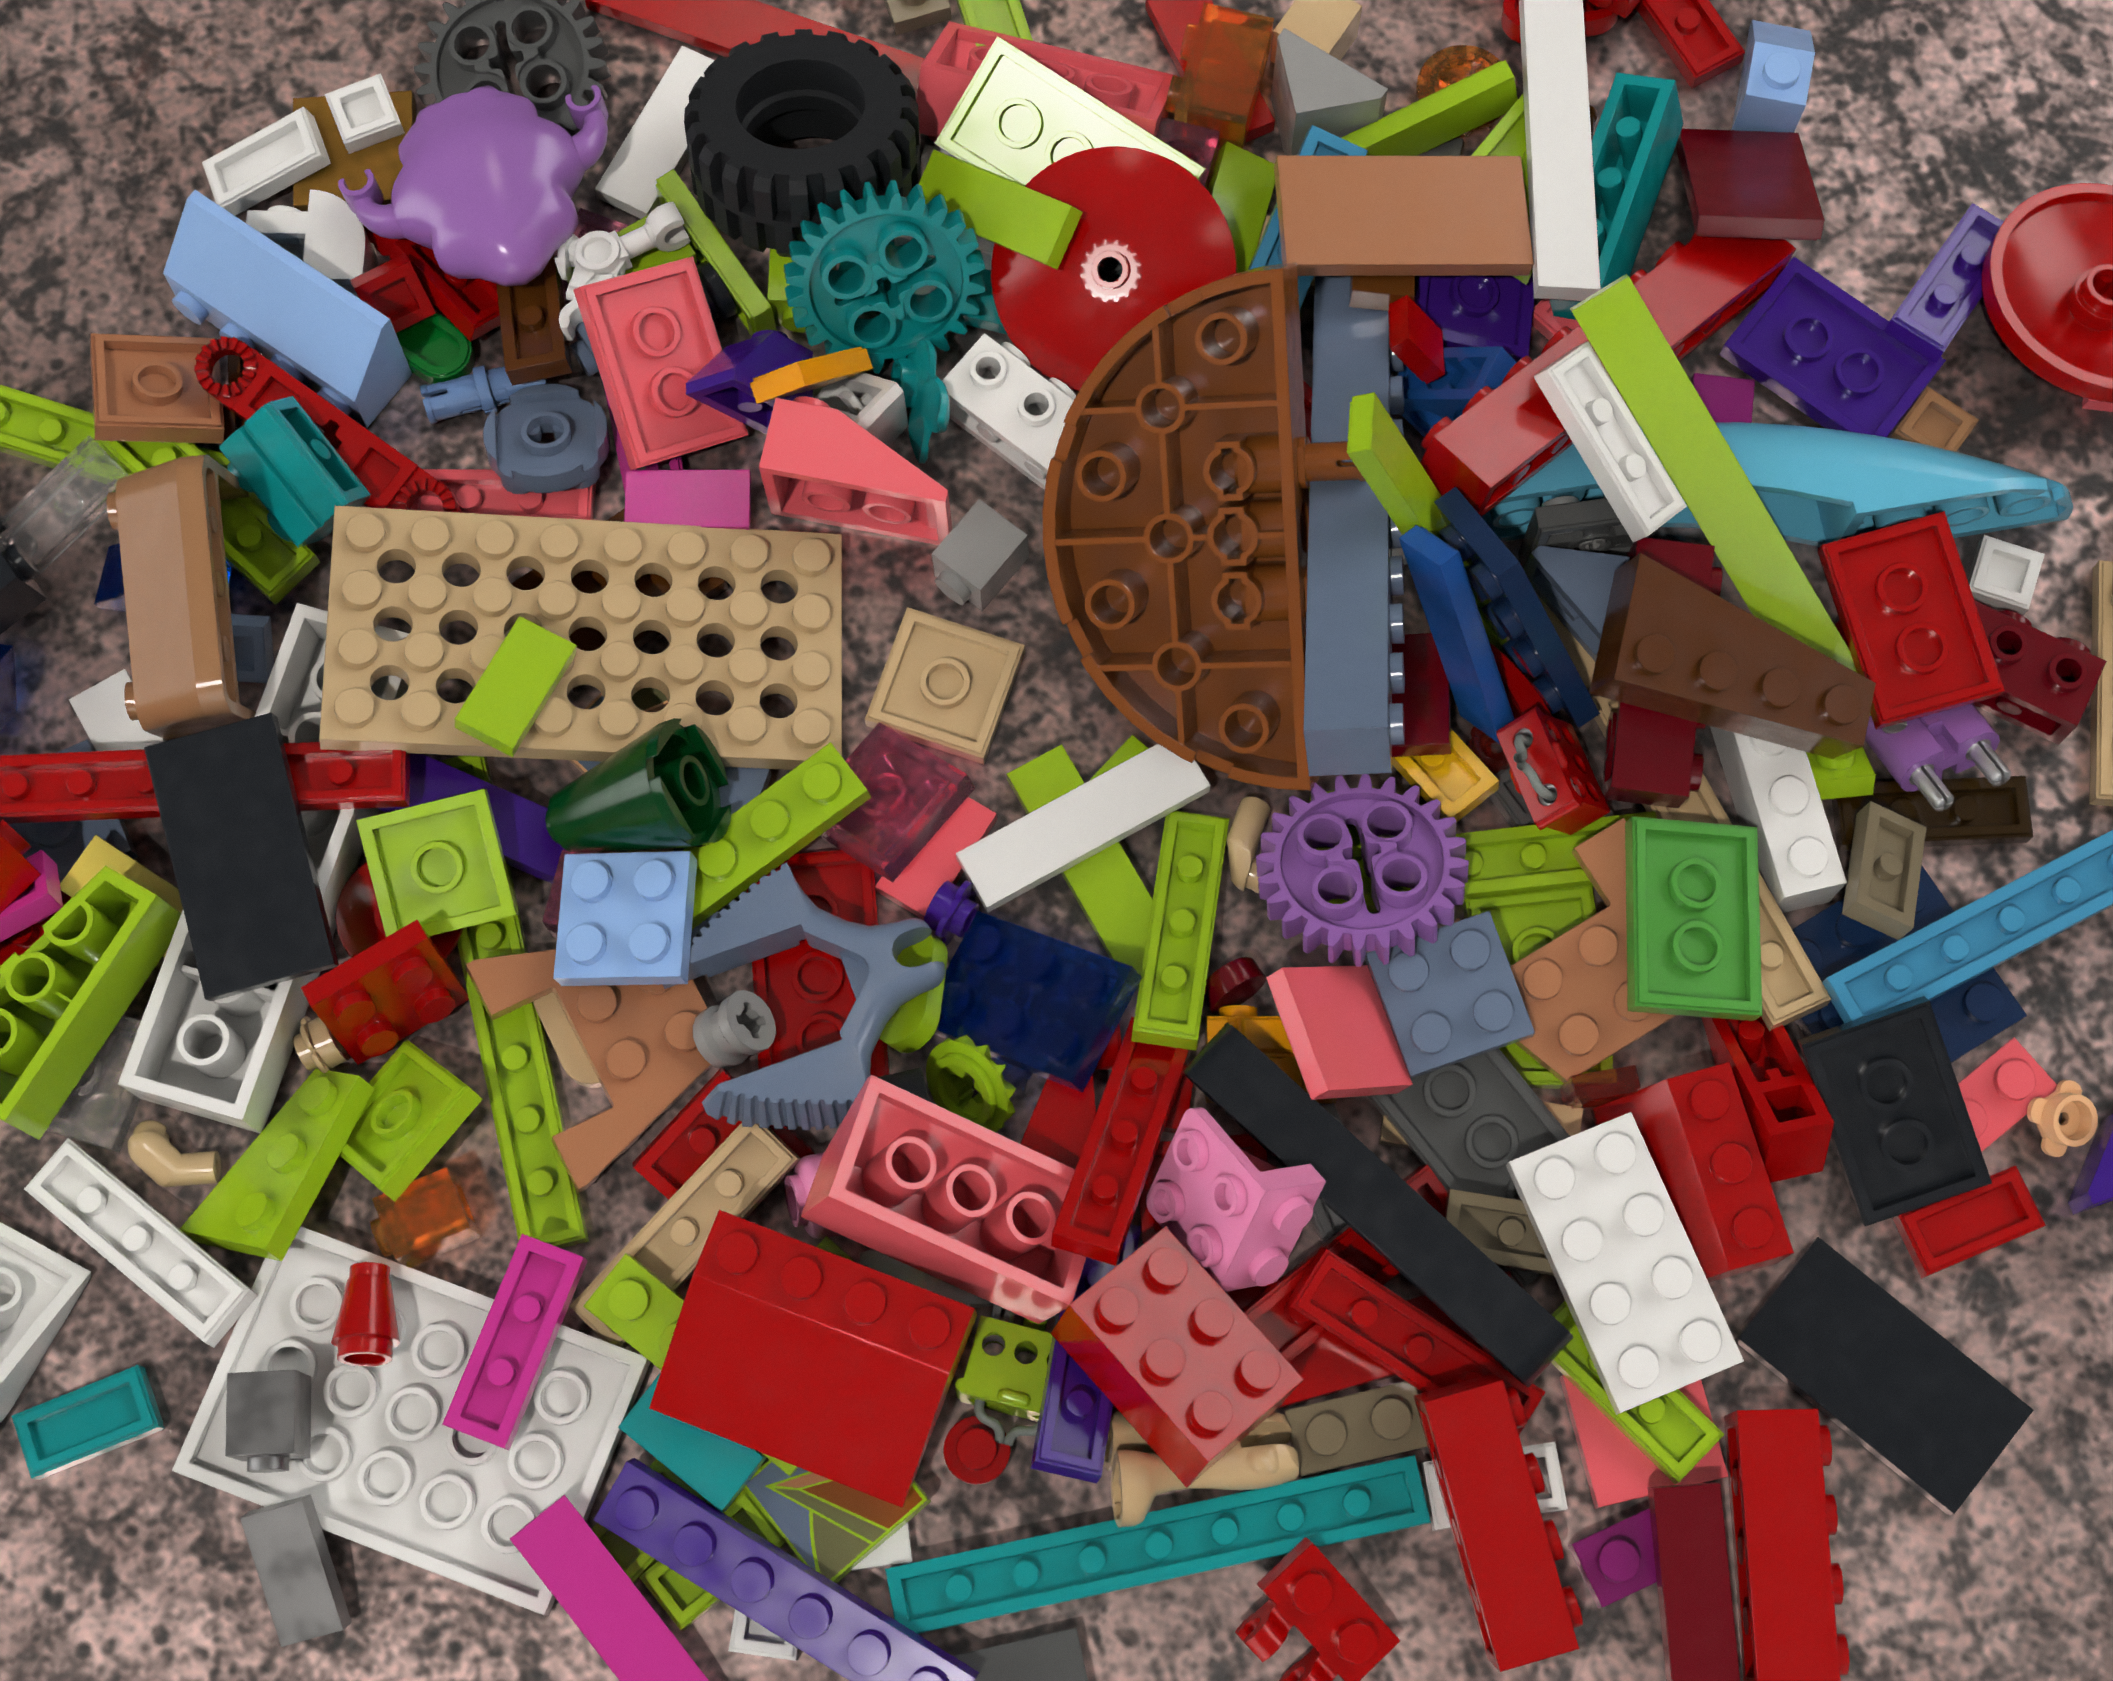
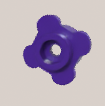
M967 880L961 886L950 881L944 882L934 895L926 911L924 921L930 926L931 930L935 931V935L940 937L945 946L951 942L954 935L960 938L964 937L978 914L979 904L974 902L976 892L971 890L973 883Z

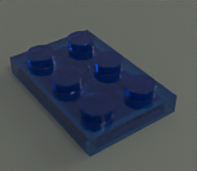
M978 911L946 969L940 1020L934 1034L952 1040L968 1035L976 1047L989 1045L991 1057L1083 1093L1142 976L1132 966Z

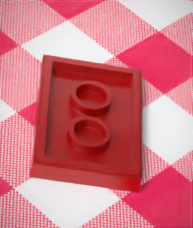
M1945 511L1820 546L1817 552L1858 674L1876 683L1870 711L1876 730L1997 697L2005 691Z

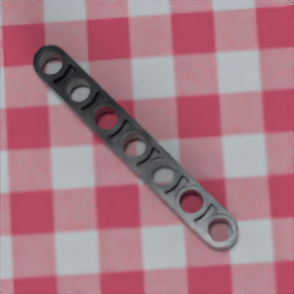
M1226 1023L1182 1071L1196 1087L1285 1168L1311 1164L1326 1180L1318 1198L1527 1388L1533 1384L1574 1338L1555 1317L1316 1100H1311L1305 1090L1232 1025Z

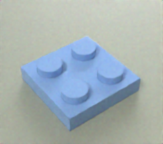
M691 851L565 854L553 979L561 986L688 984L697 859Z

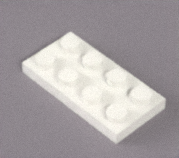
M1631 1112L1509 1161L1506 1164L1514 1186L1523 1202L1533 1229L1616 1415L1744 1362Z

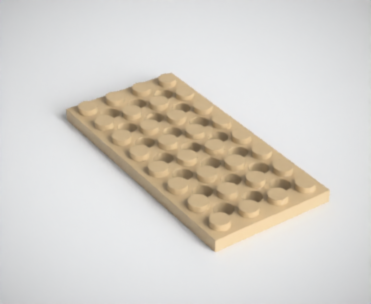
M335 506L319 736L320 749L346 751L391 750L381 752L402 750L415 754L602 762L659 723L678 718L682 719L679 724L683 727L695 724L704 731L715 746L724 767L793 770L830 742L842 756V534L707 528L691 525ZM393 560L404 561L411 565L415 571L409 580L402 583H390L384 580L378 572L385 563ZM467 564L476 569L479 573V578L469 586L459 587L446 581L443 574L452 565ZM529 567L538 571L544 580L534 589L521 590L509 582L508 576L517 568ZM595 571L605 578L607 585L597 593H584L578 590L571 580L579 572ZM656 574L667 580L670 589L664 595L651 597L641 593L637 589L635 582L643 575ZM717 577L727 581L732 587L733 593L725 599L713 600L704 596L699 590L698 585L707 578ZM770 581H782L792 587L796 596L786 603H774L763 595L761 588ZM519 616L570 641V635L579 628L590 627L598 630L604 636L605 643L593 651L576 649V656L513 757L455 728V717L465 701L462 703L447 702L439 696L437 689L443 682L449 679H462L468 682L474 689L506 638V632L513 627ZM395 617L406 621L412 630L402 640L387 641L377 635L375 628L382 620ZM464 621L472 625L477 634L470 642L457 645L447 642L441 636L440 631L450 622ZM652 630L663 634L668 640L669 646L661 653L648 654L639 650L633 640L639 633ZM707 634H719L729 640L732 650L725 656L711 657L700 650L697 642ZM770 637H781L793 645L795 654L786 660H774L764 654L760 644ZM397 676L403 679L409 688L398 699L384 700L377 697L372 692L371 687L381 677ZM590 685L602 693L604 700L593 709H580L569 701L567 695L576 686ZM654 688L666 696L668 704L660 711L645 712L634 704L632 696L640 689ZM718 691L728 697L732 707L724 714L710 715L699 708L696 699L704 692ZM781 694L791 700L795 711L788 717L774 718L762 710L760 701L767 695Z

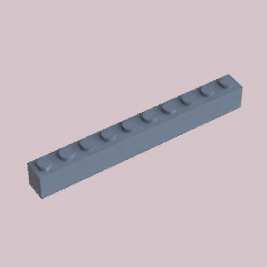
M1315 276L1311 443L1348 441L1349 410L1352 396L1375 392L1391 418L1394 414H1404L1403 377H1392V372L1404 371V363L1390 350L1388 311L1349 307L1350 276ZM1394 419L1395 425L1404 437L1403 419ZM1342 460L1344 462H1352V460ZM1366 481L1310 482L1303 730L1309 776L1392 773V745L1405 744L1403 703H1392V694L1405 693L1403 652L1392 653V644L1405 643L1403 603L1392 604V596L1404 595L1403 555L1392 556V549L1402 548L1399 541L1402 534Z

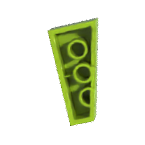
M107 866L102 868L42 926L45 933L21 955L14 952L0 966V1119L38 1140L41 1139L168 949L181 915L180 912L156 894Z

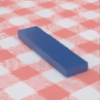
M1415 525L1403 534L1399 541L1459 714L1500 744L1496 731L1515 719L1460 552L1425 528Z

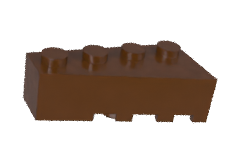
M1640 553L1614 572L1589 694L1834 759L1864 746L1876 683Z

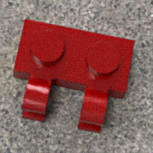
M1307 1537L1298 1543L1257 1583V1586L1266 1594L1269 1600L1245 1619L1235 1631L1238 1637L1262 1662L1269 1659L1282 1646L1289 1630L1293 1626L1312 1645L1313 1649L1290 1667L1279 1681H1333L1337 1675L1343 1681H1360L1400 1642V1639Z

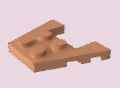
M1624 818L1579 844L1572 851L1575 859L1607 908L1510 966L1535 1031L1533 1037L1516 1042L1515 1044L1564 1084L1582 1075L1677 1016L1628 1011L1626 821ZM1457 918L1454 920V923L1460 921V919Z
M556 949L476 959L466 963V970L491 1021L543 996L555 993L612 1108L552 1136V1143L577 1193L588 1189L620 1154L622 1155L639 1139V1136L666 1109L668 1110L713 1066L700 1054L693 1039L692 1027L695 1018L703 1010L707 1009L693 979L689 980L688 984H678L664 989L663 984L561 986L553 979Z

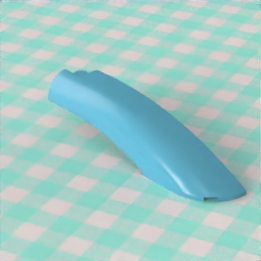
M1715 422L1786 541L1820 547L1823 544L1945 511L1953 538L2067 520L2073 510L2070 492L2063 484L2011 466L1955 451L1905 440L1827 428L1784 424ZM1573 444L1484 514L1482 518L1502 542L1523 539L1535 507H1541L1544 502L1562 496H1574L1581 502L1603 499L1605 495ZM1688 506L1661 526L1701 529Z

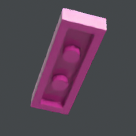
M521 1235L442 1425L510 1450L588 1260L580 1255L530 1236Z

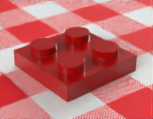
M418 920L413 921L301 987L310 1007L357 1065L371 1057L387 1053L400 1040L427 1024L443 1020L451 1014L454 1008L469 1000L468 993L462 982Z

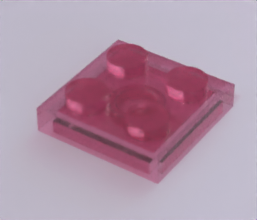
M879 722L845 760L872 798L820 835V837L889 881L894 882L973 792L975 787L966 773Z

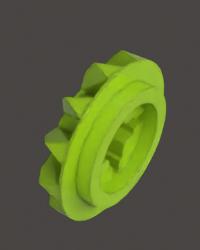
M965 1035L955 1040L947 1038L932 1049L927 1059L926 1077L931 1095L938 1106L994 1132L1004 1127V1123L1016 1112L1013 1103L1010 1101L1016 1088L1004 1080L1002 1072L1006 1064L997 1065L991 1059L989 1045L976 1047L973 1040L968 1035ZM972 1078L975 1080V1082H974V1088L977 1090V1092H979V1094H977V1095H976L975 1097H973V1098H972V1096H973L974 1090L972 1089V1086H973V1080H972Z

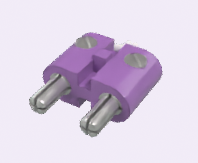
M1973 703L1877 730L1875 729L1872 717L1869 716L1865 742L1904 791L1913 792L1920 790L1936 811L1948 809L1954 801V796L1941 781L1944 769L1951 767L1957 774L1976 765L1993 786H2001L2011 777V771L1995 752L2000 742L1999 735Z

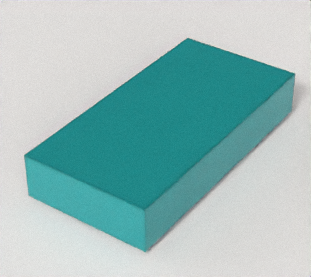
M136 1365L11 1416L30 1477L35 1480H41L165 1429L146 1369L141 1365Z
M659 1373L618 1428L718 1510L725 1512L767 1457L761 1452L649 1409L660 1376Z

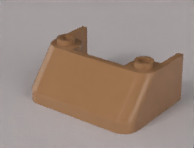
M209 455L180 457L119 478L116 484V492H109L107 494L108 519L112 529L119 531L133 681L125 684V706L130 720H139L145 732L168 741L253 718L256 714V711L241 705L239 702L220 500L249 497L248 491L239 486L238 477Z

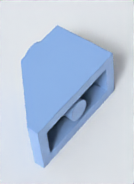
M1756 20L1751 21L1731 130L1795 131L1806 107L1815 56L1811 31Z

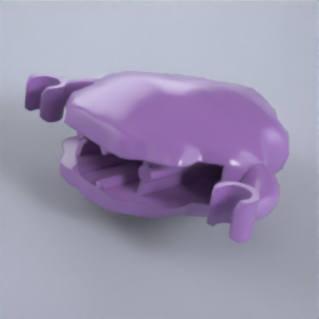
M489 85L476 87L468 92L453 94L441 102L430 104L419 111L415 123L399 145L398 155L403 167L393 185L391 204L382 205L384 201L383 193L370 169L364 170L368 181L362 189L356 191L349 190L344 178L338 181V187L350 210L356 214L359 221L366 228L380 237L389 239L406 238L421 246L432 249L439 267L445 274L458 279H482L506 287L526 285L542 273L555 251L573 235L578 225V215L572 198L578 189L585 171L595 165L603 154L608 135V109L601 90L597 85L591 86L595 97L586 106L575 105L571 94L566 95V104L573 122L580 129L577 134L570 136L558 124L538 117L535 105L528 98L498 91Z

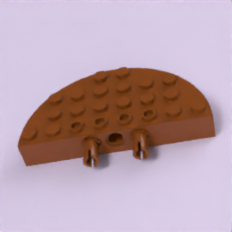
M1297 262L1262 266L1235 273L1192 290L1151 313L1129 330L1104 355L1083 383L1063 422L1065 425L1059 438L1055 455L1050 460L1042 509L1043 549L1047 577L1055 607L1062 625L1067 624L1071 637L1083 656L1080 661L1103 694L1132 724L1153 741L1190 763H1193L1195 760L1214 770L1229 774L1227 778L1275 789L1311 791L1321 776H1309L1303 731L1310 482L1359 480L1363 482L1366 480L1353 461H1342L1351 460L1347 454L1348 441L1310 443L1309 437H1306Z

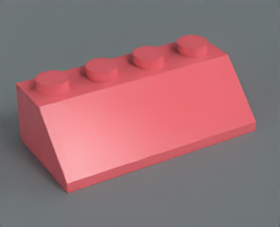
M951 21L947 23L921 64L916 96L919 112L920 134L928 135V138L933 142L938 138L997 36L1024 53L1031 55L1038 62L1159 139L1163 135L1178 77L1177 75ZM976 43L983 44V45H986V46H978V47H977V46H976Z
M874 1075L866 1079L824 1152L800 1216L1037 1324L1066 1310L1068 1305L1073 1302L1086 1260L1084 1256L1051 1247L1052 1231L1075 1169Z

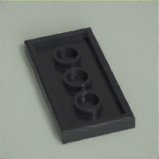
M271 712L144 747L205 1000L215 1001L337 967L339 963L277 716Z
M1819 1237L1809 1244L1734 1339L1744 1350L1814 1407L1819 1409L1820 1412L1948 1516L1957 1512L2034 1411Z

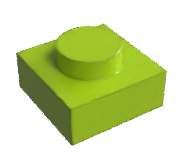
M1863 747L1834 759L1806 752L1821 800L1873 795L1876 774Z

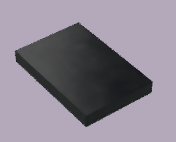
M1925 996L1797 1040L1809 1075L1834 1120L1831 1138L1860 1221L1865 1227L1992 1184L1932 1006Z

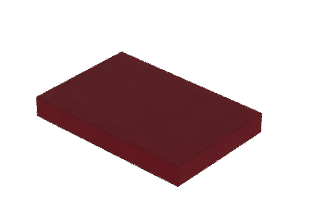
M1682 128L1676 144V151L1696 235L1816 241L1821 239L1825 219L1799 133Z

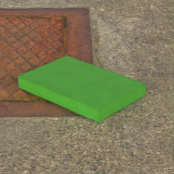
M1632 816L1625 823L1628 1011L1747 1021L1757 1020L1762 1016L1757 827Z

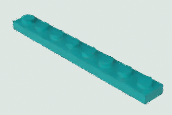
M1413 1455L1287 1482L1273 1487L1254 1489L1148 1512L1144 1521L1136 1526L1118 1528L1115 1520L886 1568L885 1571L894 1619L915 1633L921 1634L1287 1555L1305 1537L1313 1542L1317 1548L1426 1525L1431 1523L1416 1457Z

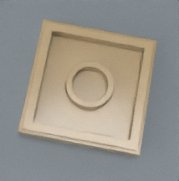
M907 607L866 714V726L984 765L1023 660L1025 645Z

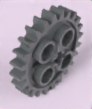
M464 0L466 5L460 9L448 2L442 4L449 17L447 23L443 24L437 21H429L427 23L436 38V42H419L417 46L423 57L429 61L414 66V72L420 81L426 83L416 90L424 105L429 106L430 104L441 102L453 94L468 92L476 87L487 85L496 88L498 91L515 94L508 82L511 73L497 34V29L501 25H506L508 45L518 62L515 65V72L520 88L525 98H528L535 105L538 117L558 124L570 136H573L580 130L573 122L566 104V95L571 94L575 105L586 106L595 97L591 86L597 85L601 90L604 101L607 100L608 95L603 85L597 81L611 77V71L606 61L601 60L602 57L608 54V49L602 37H596L600 30L593 16L584 17L586 12L580 0H571L567 3V0ZM539 29L546 30L545 35L539 41L530 44L523 43L528 33ZM482 45L489 46L487 52L482 57L475 60L466 59L468 53L473 48ZM549 83L560 84L558 91L548 98L536 97L538 91L543 86Z

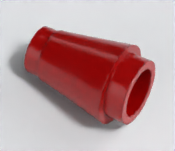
M362 1262L353 1264L349 1268V1278L347 1279L331 1341L332 1345L338 1348L337 1360L341 1363L365 1367L385 1365L392 1361L393 1349L400 1345L392 1282L390 1280V1267L388 1265Z

